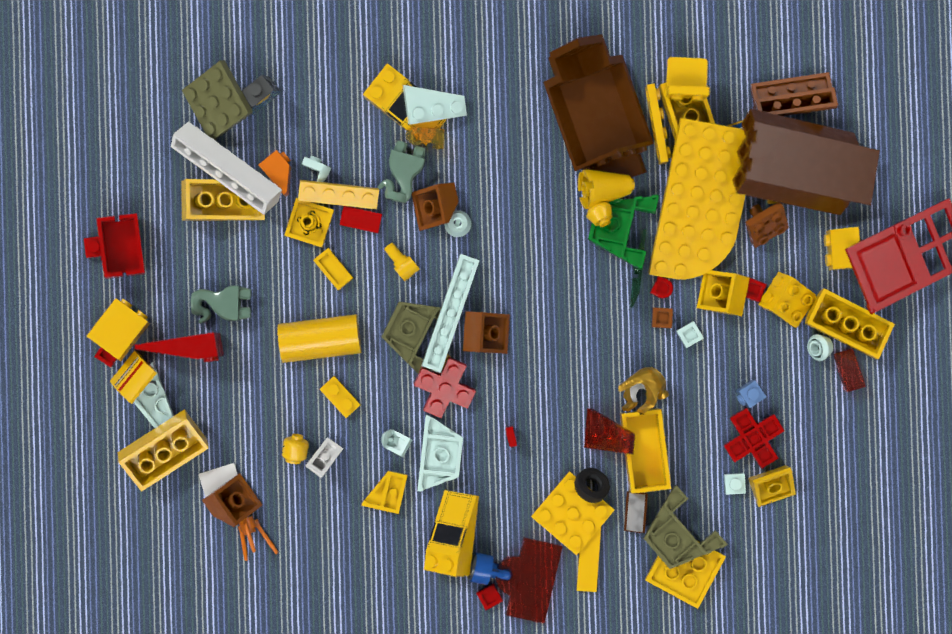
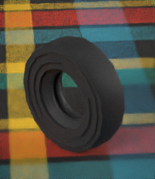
M596 468L583 469L575 478L574 485L577 494L589 503L600 502L609 493L610 485L607 477ZM591 479L595 481L598 485V491H591L586 485V480Z

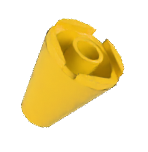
M585 169L582 170L583 172H579L578 191H582L583 196L579 197L584 209H590L598 203H608L630 195L635 188L634 179L627 174Z

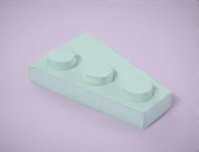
M403 85L409 125L467 116L465 97L462 95Z

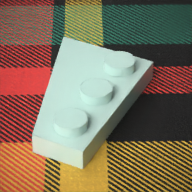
M152 362L150 365H152V367L157 372L154 362ZM157 372L134 401L135 405L154 428L174 416Z

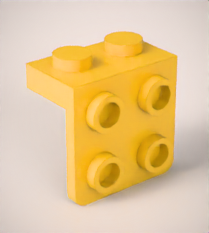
M668 58L666 97L675 101L691 98V101L700 102L709 96V87H707L708 61L704 58Z
M778 271L758 305L776 314L792 327L797 328L813 304L816 294L795 278Z

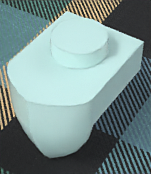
M310 156V159L304 157L302 165L319 172L316 182H324L331 168L322 164V160L317 157Z
M392 429L384 432L381 437L383 447L401 457H404L412 442V439Z

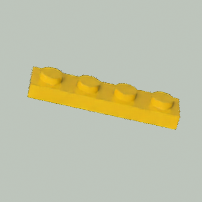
M655 83L648 84L645 87L658 165L668 162V158H671L669 146L666 147L665 144L667 130L666 127H662L661 122L664 119L662 107L659 108L658 105L660 91L659 88H655Z
M300 180L298 201L377 209L379 189Z

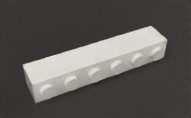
M187 122L173 134L171 147L263 215L278 203L282 192L281 188L250 167L245 161L232 154L231 151L221 146L213 138H210L198 127Z

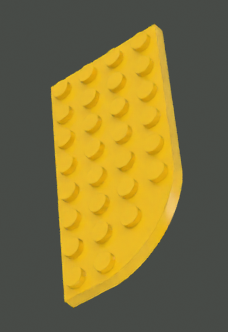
M680 118L648 270L649 275L678 280L695 278L714 269L730 253L736 241L746 196L736 193L732 181L741 166L737 150L746 137L743 129Z

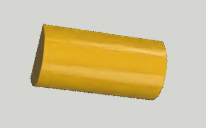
M825 288L816 296L805 319L806 325L876 360L880 358L895 325L876 314L871 315L868 310Z
M357 314L281 323L277 327L279 351L283 363L362 353Z

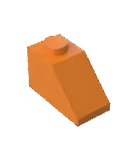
M275 150L259 166L271 181L282 189L281 193L287 197L289 195L291 166L288 162L291 160L284 151L279 153L278 150Z

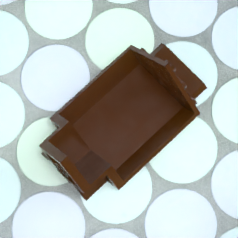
M603 34L577 38L549 52L550 57L548 59L554 77L543 83L574 171L588 169L627 174L631 178L647 173L641 153L647 151V147L654 143L623 55L610 57Z

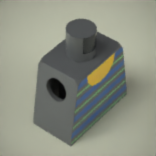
M261 75L242 90L253 111L252 115L282 93L272 79L265 75Z

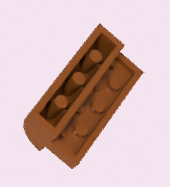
M829 72L750 85L754 110L780 116H789L836 109L838 107L835 88L832 87Z

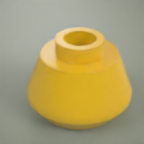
M601 202L592 206L587 211V219L595 226H607L611 223L610 220L612 219L611 204Z

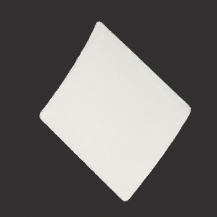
M234 463L199 474L205 497L238 475Z

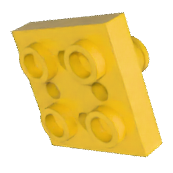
M296 198L284 236L323 248L334 210L311 202L298 201V198Z

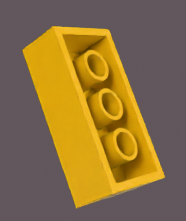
M666 83L660 84L658 88L674 140H676L680 118L715 124L707 98L700 102L691 101V98H683L681 101L671 100V98L666 97Z
M184 409L117 452L118 463L142 492L209 448L207 438Z

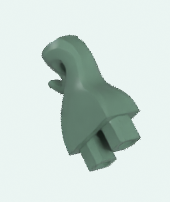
M397 141L394 150H391L389 167L392 175L400 185L401 191L395 192L394 183L389 179L383 180L377 188L383 189V187H386V199L405 204L412 195L413 179L424 168L426 162L424 159L425 148L415 146L413 155L406 154L408 143Z
M235 285L228 286L220 292L199 289L191 294V313L204 316L199 320V324L207 322L211 318V312L202 306V301H206L222 319L241 321V319L251 318V307H241V299L251 300L252 289Z

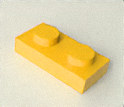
M335 376L320 388L321 392L345 418L361 405Z

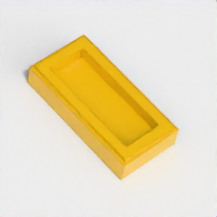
M329 248L313 260L338 291L353 279Z

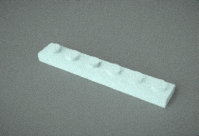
M460 254L423 359L422 367L441 373L479 260Z

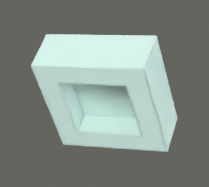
M694 321L676 331L685 348L703 339Z
M744 473L724 474L726 495L746 493Z

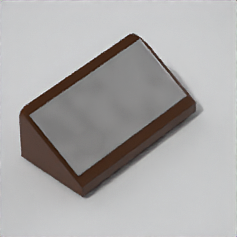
M627 491L624 531L645 533L647 493L631 494Z

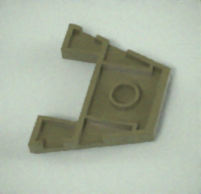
M399 301L381 337L419 373L423 359L416 356V353L433 319H438L441 307Z
M677 485L672 488L643 537L669 569L728 545L716 530L702 542L698 543L673 514L678 507L688 500Z

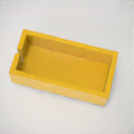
M660 408L650 409L642 414L637 411L620 413L629 492L633 494L671 489L662 410Z

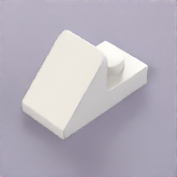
M327 437L306 464V467L322 478L343 448Z

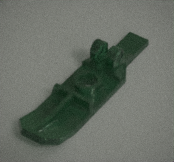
M646 229L642 230V239L637 248L638 250L644 251ZM634 267V274H637V277L631 279L632 288L629 305L631 308L634 306L640 293L642 270Z

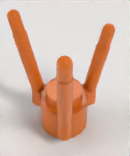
M250 516L239 523L238 530L240 532L245 561L248 560L245 535H247L252 552H256L251 533L256 532L255 527L273 552L278 554V550L261 527L258 519L254 520L253 516Z

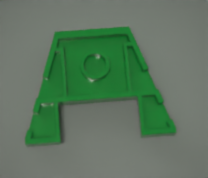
M652 195L650 197L640 196L624 200L616 199L608 202L612 207L611 223L605 227L595 226L592 223L588 240L639 270H643L646 251L628 248L627 243L635 211L656 214L659 195Z

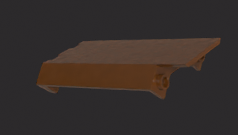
M754 109L749 110L741 123L746 137L737 150L741 166L732 179L737 194L841 215L849 206L850 201L871 206L880 150L860 146L853 132Z

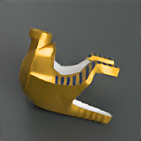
M645 367L625 380L618 387L619 392L625 390L624 398L627 401L622 410L630 411L637 406L636 394L639 389L646 390L647 398L645 404L637 409L638 413H645L654 408L657 398L659 400L667 398L669 393L665 390L666 380L664 376L653 367Z

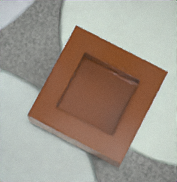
M653 307L651 327L672 328L673 308Z

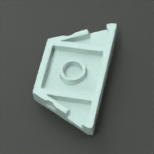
M429 415L425 417L417 491H423L446 481L459 477L463 437Z

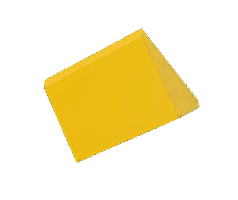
M784 465L748 478L758 507L796 495L793 473L789 466Z

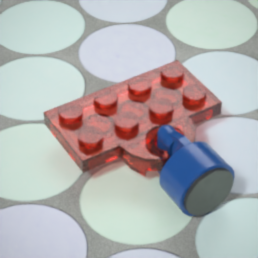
M523 537L519 556L505 557L499 564L493 563V556L476 552L472 555L468 579L473 583L487 585L490 578H494L497 586L505 594L510 595L505 613L507 616L545 624L563 546Z

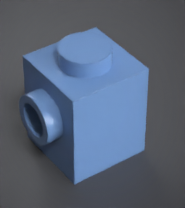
M751 380L736 390L738 394L737 400L742 406L748 408L753 407L766 398L756 380Z

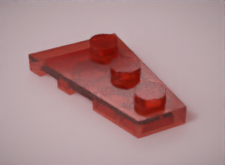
M587 408L584 448L633 454L635 433L593 408Z

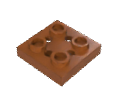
M780 202L764 211L759 204L754 205L749 210L753 217L745 221L750 241L754 248L766 244L770 239L781 235L789 228L784 206Z

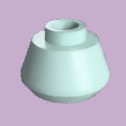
M455 210L449 223L444 224L451 236L462 237L469 232L471 219L467 213Z
M815 334L810 337L807 349L812 358L817 361H823L833 352V343L829 337Z

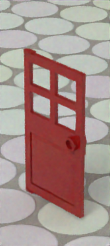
M950 198L845 249L867 302V309L871 315L952 274V265H950L942 243L952 239V231L939 237L931 218L932 214L944 209L952 227V203ZM924 219L933 241L919 247L911 225ZM935 247L944 269L930 276L922 253Z

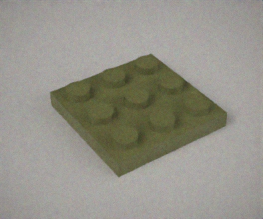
M225 60L217 62L182 89L205 134L214 140L253 113Z

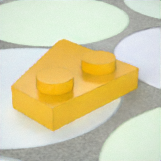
M388 470L365 498L361 506L399 514L408 475Z

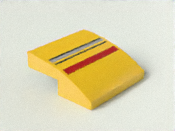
M134 350L110 382L132 404L157 372L152 365L144 360L141 354Z

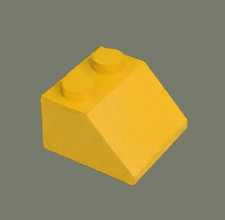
M859 227L826 231L824 246H827L828 254L825 255V264L829 267V270L853 269L845 249L860 242Z
M709 270V272L703 274L697 308L742 316L750 278L735 273Z

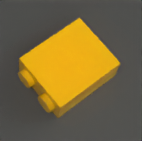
M115 298L87 334V337L119 361H122L150 323L146 321L148 316L139 310L137 313L131 310L132 305L124 299L119 301Z

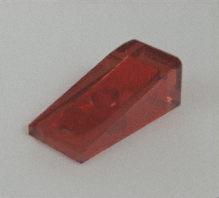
M853 348L833 354L844 392L866 387Z

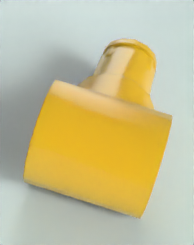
M393 242L384 248L385 252L394 262L395 271L404 281L420 270L410 256L403 255Z

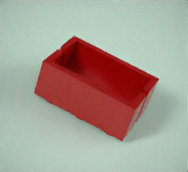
M137 213L119 215V222H116L115 216L96 218L104 278L124 277L123 273H126L127 276L146 274Z

